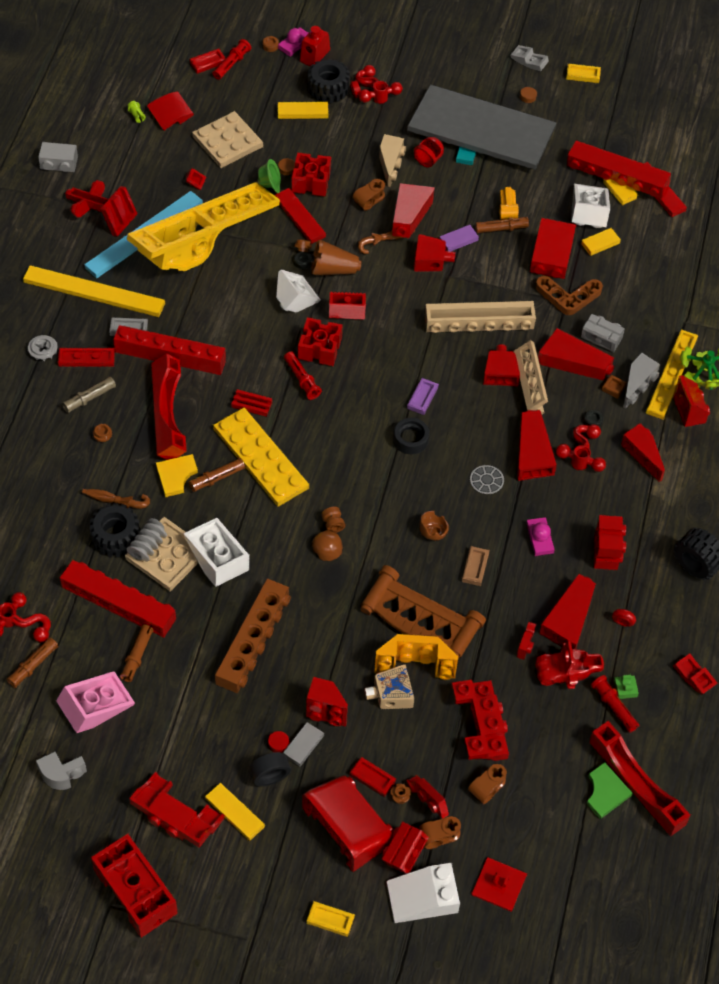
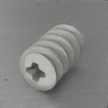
M150 518L148 523L139 532V535L131 542L127 552L135 559L148 562L150 560L149 556L154 554L153 550H157L159 548L158 544H162V538L167 537L163 524L157 519Z

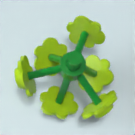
M686 347L680 356L682 365L688 367L692 359V363L697 366L698 371L696 374L687 372L684 376L696 382L699 388L703 386L709 390L716 389L719 386V372L716 369L715 361H719V348L718 354L715 357V353L712 350L703 353L698 352L696 356H692V349ZM703 370L708 371V380L705 382L699 379V375Z

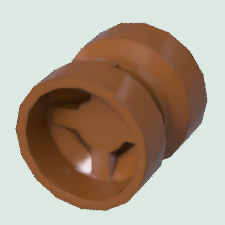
M329 507L322 512L321 516L323 521L326 522L327 530L338 533L345 528V522L341 518V512L338 507Z

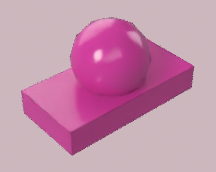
M302 28L290 29L287 38L278 44V49L291 57L301 49L302 41L308 32Z
M546 517L527 520L526 524L535 556L553 554L554 546L551 538V529L547 524Z

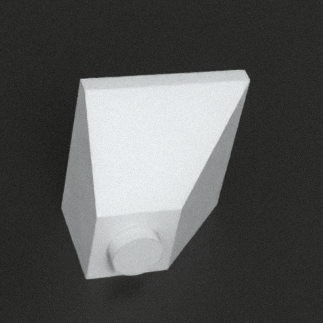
M285 270L278 272L276 297L280 301V306L285 311L299 312L320 301L317 294L302 275Z

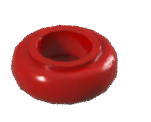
M616 609L612 613V619L619 625L630 627L636 623V616L628 610Z

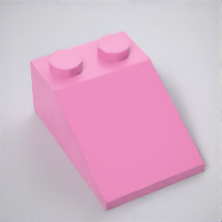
M115 672L64 686L57 699L58 705L76 733L92 729L135 704Z

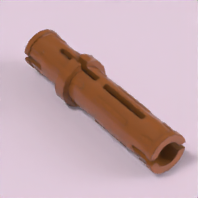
M508 217V219L476 222L475 228L477 234L500 230L513 231L517 228H529L528 217Z
M238 458L211 472H204L202 476L190 480L189 485L194 492L206 486H213L215 482L244 470L245 465L242 459Z
M148 625L141 626L131 653L125 659L126 664L120 678L126 682H132L137 668L142 663V655L153 633L152 627L148 631L150 627Z
M49 637L24 663L21 662L18 665L19 668L7 678V682L13 688H17L26 677H30L38 665L58 648L57 642Z

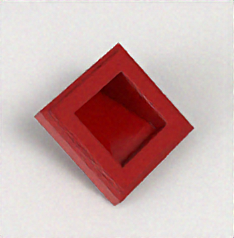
M191 168L186 174V182L201 190L206 176Z

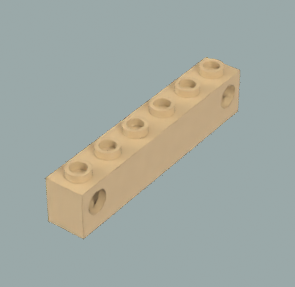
M534 301L426 304L425 308L426 332L434 333L534 329L536 320Z

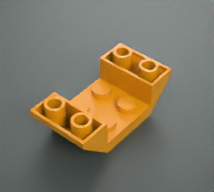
M397 634L376 651L374 673L378 674L395 668L396 660L404 663L413 661L423 664L435 663V677L444 680L455 679L458 655L439 637Z

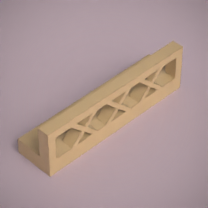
M530 340L514 350L518 362L527 410H540L541 414H544L543 405L548 402L535 344Z

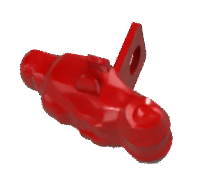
M571 641L563 643V647L560 649L561 652L541 655L537 657L535 665L538 672L537 678L542 685L549 686L555 683H566L568 689H574L578 681L586 679L592 673L601 672L604 669V660L600 654H588L584 650L572 649Z

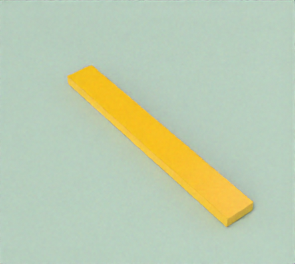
M29 266L23 278L24 283L156 317H160L165 305V300L34 266Z

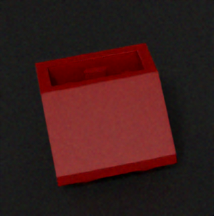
M313 677L307 695L306 717L314 721L329 722L333 726L346 727L348 704L335 683Z

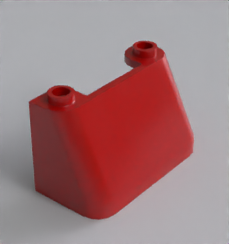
M340 776L310 789L302 795V809L308 816L312 814L314 820L318 819L340 846L342 855L345 854L350 860L347 862V865L352 872L380 854L387 845H390L393 839V828L383 822L356 789V784L350 776Z

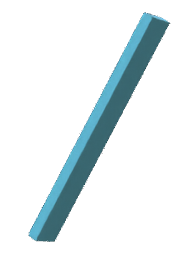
M190 191L133 231L203 204V200ZM126 235L87 262L85 269L95 278H98L133 254L138 248L127 240Z

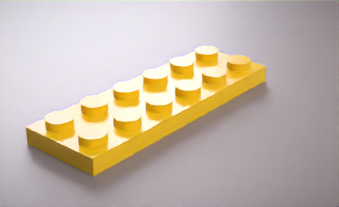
M245 408L213 425L215 432L234 455L242 459L245 468L277 507L309 489V483Z

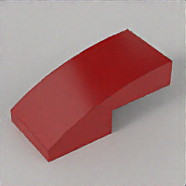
M688 654L673 665L680 676L701 695L717 684L706 667L702 669L691 654Z

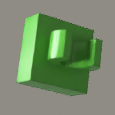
M623 675L622 677H615L614 685L619 699L638 697L639 693L635 676Z

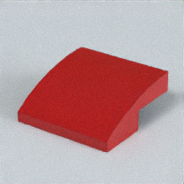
M178 91L166 94L147 105L164 131L177 121L181 125L194 115Z

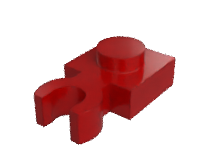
M528 622L518 649L517 658L525 660L526 654H531L534 642H531L536 624Z

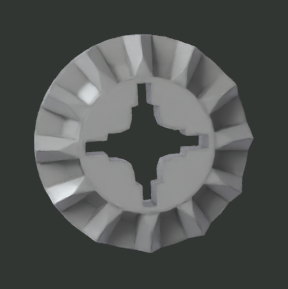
M37 336L29 342L28 351L30 356L35 357L36 360L42 359L45 361L46 358L52 359V356L57 354V342L50 336ZM46 346V350L44 349L43 351L40 352V348H43V347Z

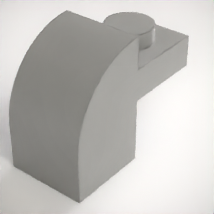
M56 752L36 760L38 770L44 782L49 787L57 790L71 788L70 779H77L87 772L82 756L64 765L61 764Z

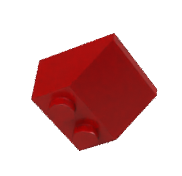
M683 375L679 376L673 399L684 426L688 427L706 423L708 415H710V408L708 404H705L703 391L699 389L696 382Z

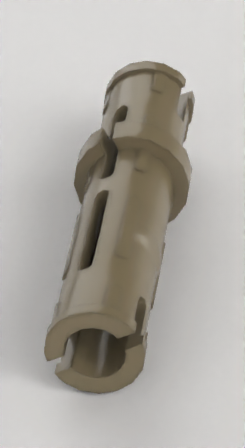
M108 377L82 393H76V396L62 402L63 408L67 413H70L80 406L84 407L87 405V402L115 388L116 384L112 377Z

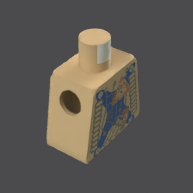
M406 665L376 674L374 686L364 688L366 700L378 698L381 709L413 708L414 696Z

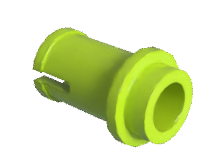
M131 101L127 105L128 111L132 113L137 123L141 122L139 116L144 121L146 116L140 109V104L136 101Z

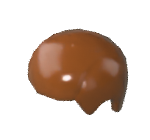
M434 511L424 512L420 518L419 530L425 538L438 541L448 534L449 524L444 519V516L438 517Z
M329 530L322 531L312 541L314 553L316 552L323 561H332L342 554V541L335 532Z

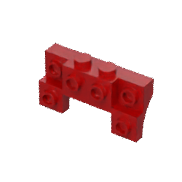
M472 680L453 682L452 689L455 695V703H471V711L477 736L464 739L468 760L491 759L498 761L508 759L509 751L505 739V733L508 731L506 720H502L503 706L501 702H498L497 695L494 694L492 681L473 683Z
M155 772L144 785L136 789L129 798L130 804L147 814L148 820L152 825L156 827L161 826L166 829L167 834L171 837H178L181 840L186 839L200 848L208 836L213 834L224 820V814L217 813L207 804L197 815L196 811L167 794L173 783L163 779Z

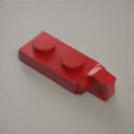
M415 775L411 779L406 780L411 792H417L419 799L422 802H426L433 813H437L442 819L449 815L445 798L424 778L421 779L418 775Z

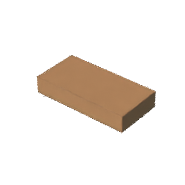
M470 547L462 582L481 586L490 550Z

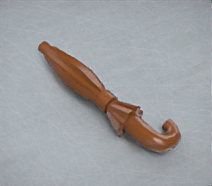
M392 230L380 235L371 233V236L362 238L358 242V248L361 253L369 254L368 249H364V245L373 243L374 246L386 239L397 240L403 237L392 236Z
M83 489L82 491L87 496L102 502H115L126 505L127 509L130 507L144 509L150 504V498L145 494L142 495L144 501L141 502L133 500L131 496H115L104 490Z

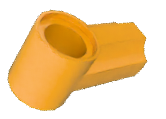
M505 187L503 190H500V220L508 219V217L518 218L519 209L518 204H516L515 190L511 187Z

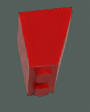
M541 218L530 272L565 279L576 224Z

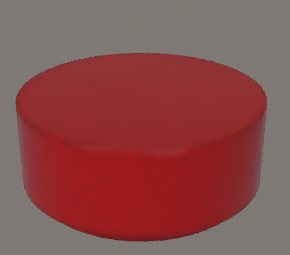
M355 80L350 83L353 96L358 98L361 90L358 81Z
M281 731L272 733L268 739L269 748L273 752L283 753L289 746V737Z

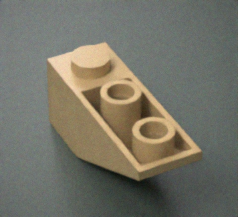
M384 134L380 145L379 159L387 185L391 187L392 181H396L398 173L396 170L397 168L400 169L401 156L405 155L406 146H404V138Z

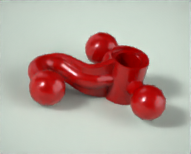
M367 65L363 70L356 73L355 78L359 84L373 88V91L363 89L359 92V100L363 103H367L373 98L376 103L382 104L387 102L388 94L399 95L403 90L399 82H394L388 87L386 82L379 81L373 77L376 71L372 65Z
M579 425L574 429L573 436L580 444L574 451L567 444H560L556 448L558 457L572 458L571 464L576 470H584L588 465H591L592 469L596 472H601L606 468V462L603 458L597 457L593 459L590 457L589 441L580 434L585 432L591 439L598 438L601 434V429L597 425Z
M17 592L13 594L11 603L0 605V637L4 632L3 627L9 628L16 625L26 628L40 621L43 623V626L37 627L34 630L33 637L40 643L48 639L51 621L46 615L41 613L34 614L29 618L23 619L16 614L17 608L23 607L27 602V598L23 593ZM6 613L12 614L9 617L3 616Z

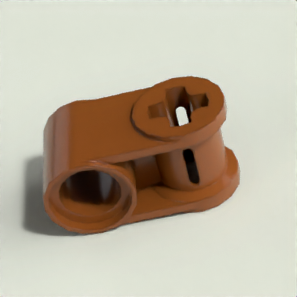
M374 179L362 188L357 189L352 198L364 210H369L385 198V192L383 191L385 183L381 179Z
M493 764L471 783L468 790L482 804H486L505 785L507 775L505 767L501 764Z
M453 816L426 822L419 826V830L429 837L425 844L426 849H434L441 845L455 842L460 838L461 822Z

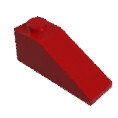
M639 423L623 435L621 445L660 482L663 479L665 468L650 430Z

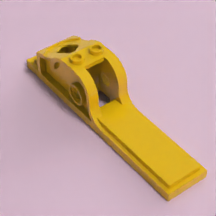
M255 182L128 233L127 240L160 269L169 270V268L178 271H187L202 264L209 257L215 240L223 229L279 206L280 199ZM198 224L204 228L196 232Z

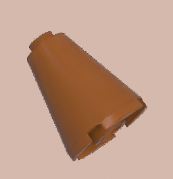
M323 240L317 241L313 254L314 262L312 261L311 274H356L357 271H360L361 261L359 256Z

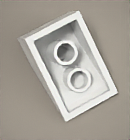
M574 184L572 222L580 226L587 224L595 228L606 227L610 212L608 188Z
M218 518L184 533V537L202 570L215 587L249 571V554Z
M451 863L429 866L386 882L394 923L454 914L459 911L460 901Z

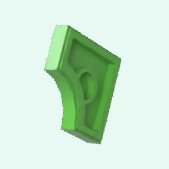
M603 763L589 774V779L593 784V795L587 801V805L599 819H602L633 794L606 763Z

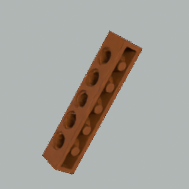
M270 579L266 580L215 674L216 685L237 694L241 687H245L249 671L254 670L258 654L261 655L263 653L266 639L271 638L275 622L278 623L280 621L283 607H287L290 602L289 587ZM243 651H249L250 653H248V654H243L242 652H243ZM235 667L241 668L240 670H233Z

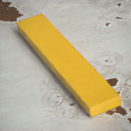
M681 329L646 414L664 419L674 396L678 378L685 369L680 360L681 352L685 351L686 347L693 350L698 335Z

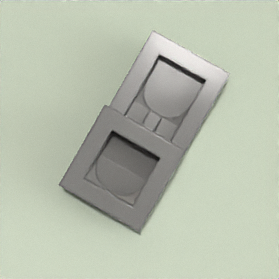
M518 45L511 54V58L518 63L538 71H542L549 62L548 56L533 53V48Z

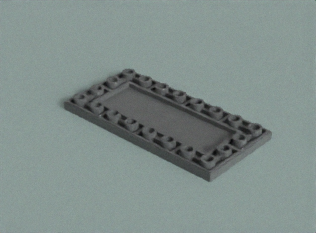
M430 85L407 130L415 134L435 137L448 144H454L536 170L557 123Z

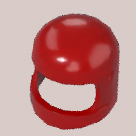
M435 137L425 138L414 148V157L417 162L428 168L432 167L444 153L442 142Z

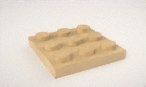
M235 111L192 132L193 138L220 168L263 147V141Z
M163 517L159 522L163 524L167 537L162 538L163 542L158 544L159 548L157 550H153L154 554L149 556L150 560L148 562L138 560L129 553L125 555V558L171 592L199 562L184 537L186 532Z

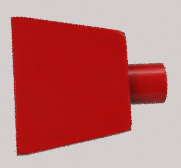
M312 26L311 31L302 41L300 62L307 66L315 65L316 61L320 62L330 51L329 34L321 30L319 26Z
M419 234L414 271H442L444 261L455 262L456 252L445 251V240Z
M503 344L497 345L496 351H489L483 385L518 386L520 371L515 352L507 351V347Z

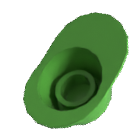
M269 159L266 164L258 169V183L265 188H274L275 192L280 193V171L275 161Z

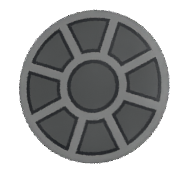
M483 465L473 470L470 482L478 492L492 494L502 488L504 476L499 469Z

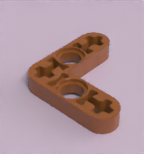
M541 276L536 282V290L565 315H573L599 297L603 288L601 281L592 279L573 293L568 294L548 276ZM558 293L561 295V297L555 298L552 296V294ZM584 295L586 299L581 300L577 296Z

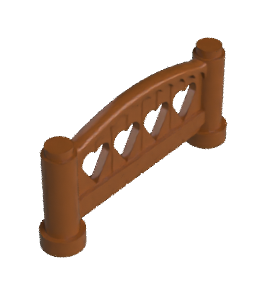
M384 565L379 571L378 579L361 603L360 610L367 615L373 612L377 613L386 623L404 635L439 637L458 655V659L461 658L477 630L481 629L485 624L486 618L475 610H469L466 617L421 595L396 582L400 576L394 568ZM398 598L399 610L397 612H392L390 608H384V603ZM415 606V621H409L407 617L404 618L400 615L401 612ZM431 615L433 616L434 628L432 630H426L425 626L421 627L418 625L420 620ZM450 625L451 638L446 640L442 636L436 635L435 631Z

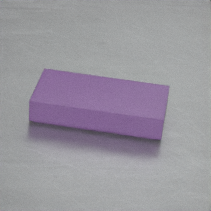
M471 225L442 235L439 239L446 241V251H453L478 241L479 236Z
M421 378L407 405V409L424 415L439 384Z

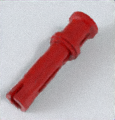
M240 39L238 45L230 50V55L212 72L213 76L217 80L222 79L227 71L237 61H241L246 52L251 50L250 43L245 39Z
M294 352L286 353L284 360L298 378L299 386L305 390L306 397L310 400L317 398L321 394L322 389L315 384L313 376L307 374Z
M605 675L600 676L591 684V687L596 689L602 697V702L607 703L612 708L629 733L635 731L640 726L617 696V690L613 689L607 682Z

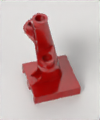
M100 180L92 183L90 192L74 187L66 191V198L77 202L71 206V213L74 216L82 217L91 208L102 212L113 236L118 237L137 215L126 187L120 186L109 199L101 197L105 190V184Z

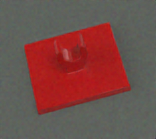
M487 857L472 896L512 912L527 873Z

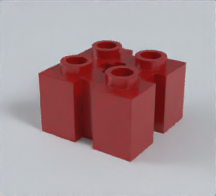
M297 153L292 175V192L305 194L306 191H312V195L326 196L331 173V157L318 155L317 158H311V154Z
M307 317L298 345V359L312 362L314 358L319 359L320 364L334 366L337 349H339L342 340L343 325L332 322L324 325L321 324V320Z
M599 515L594 534V569L618 570L619 563L623 562V553L626 552V541H623V536L626 535V525L623 524V517Z

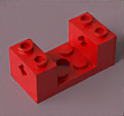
M126 834L91 857L95 873L105 887L109 885L126 909L129 922L141 938L178 914L176 900L129 834ZM132 876H137L140 879L136 885H130L127 881Z

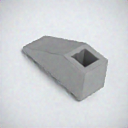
M643 353L635 359L630 367L623 405L625 409L630 404L633 405L641 392L644 393L651 381L654 382L659 376L660 364Z

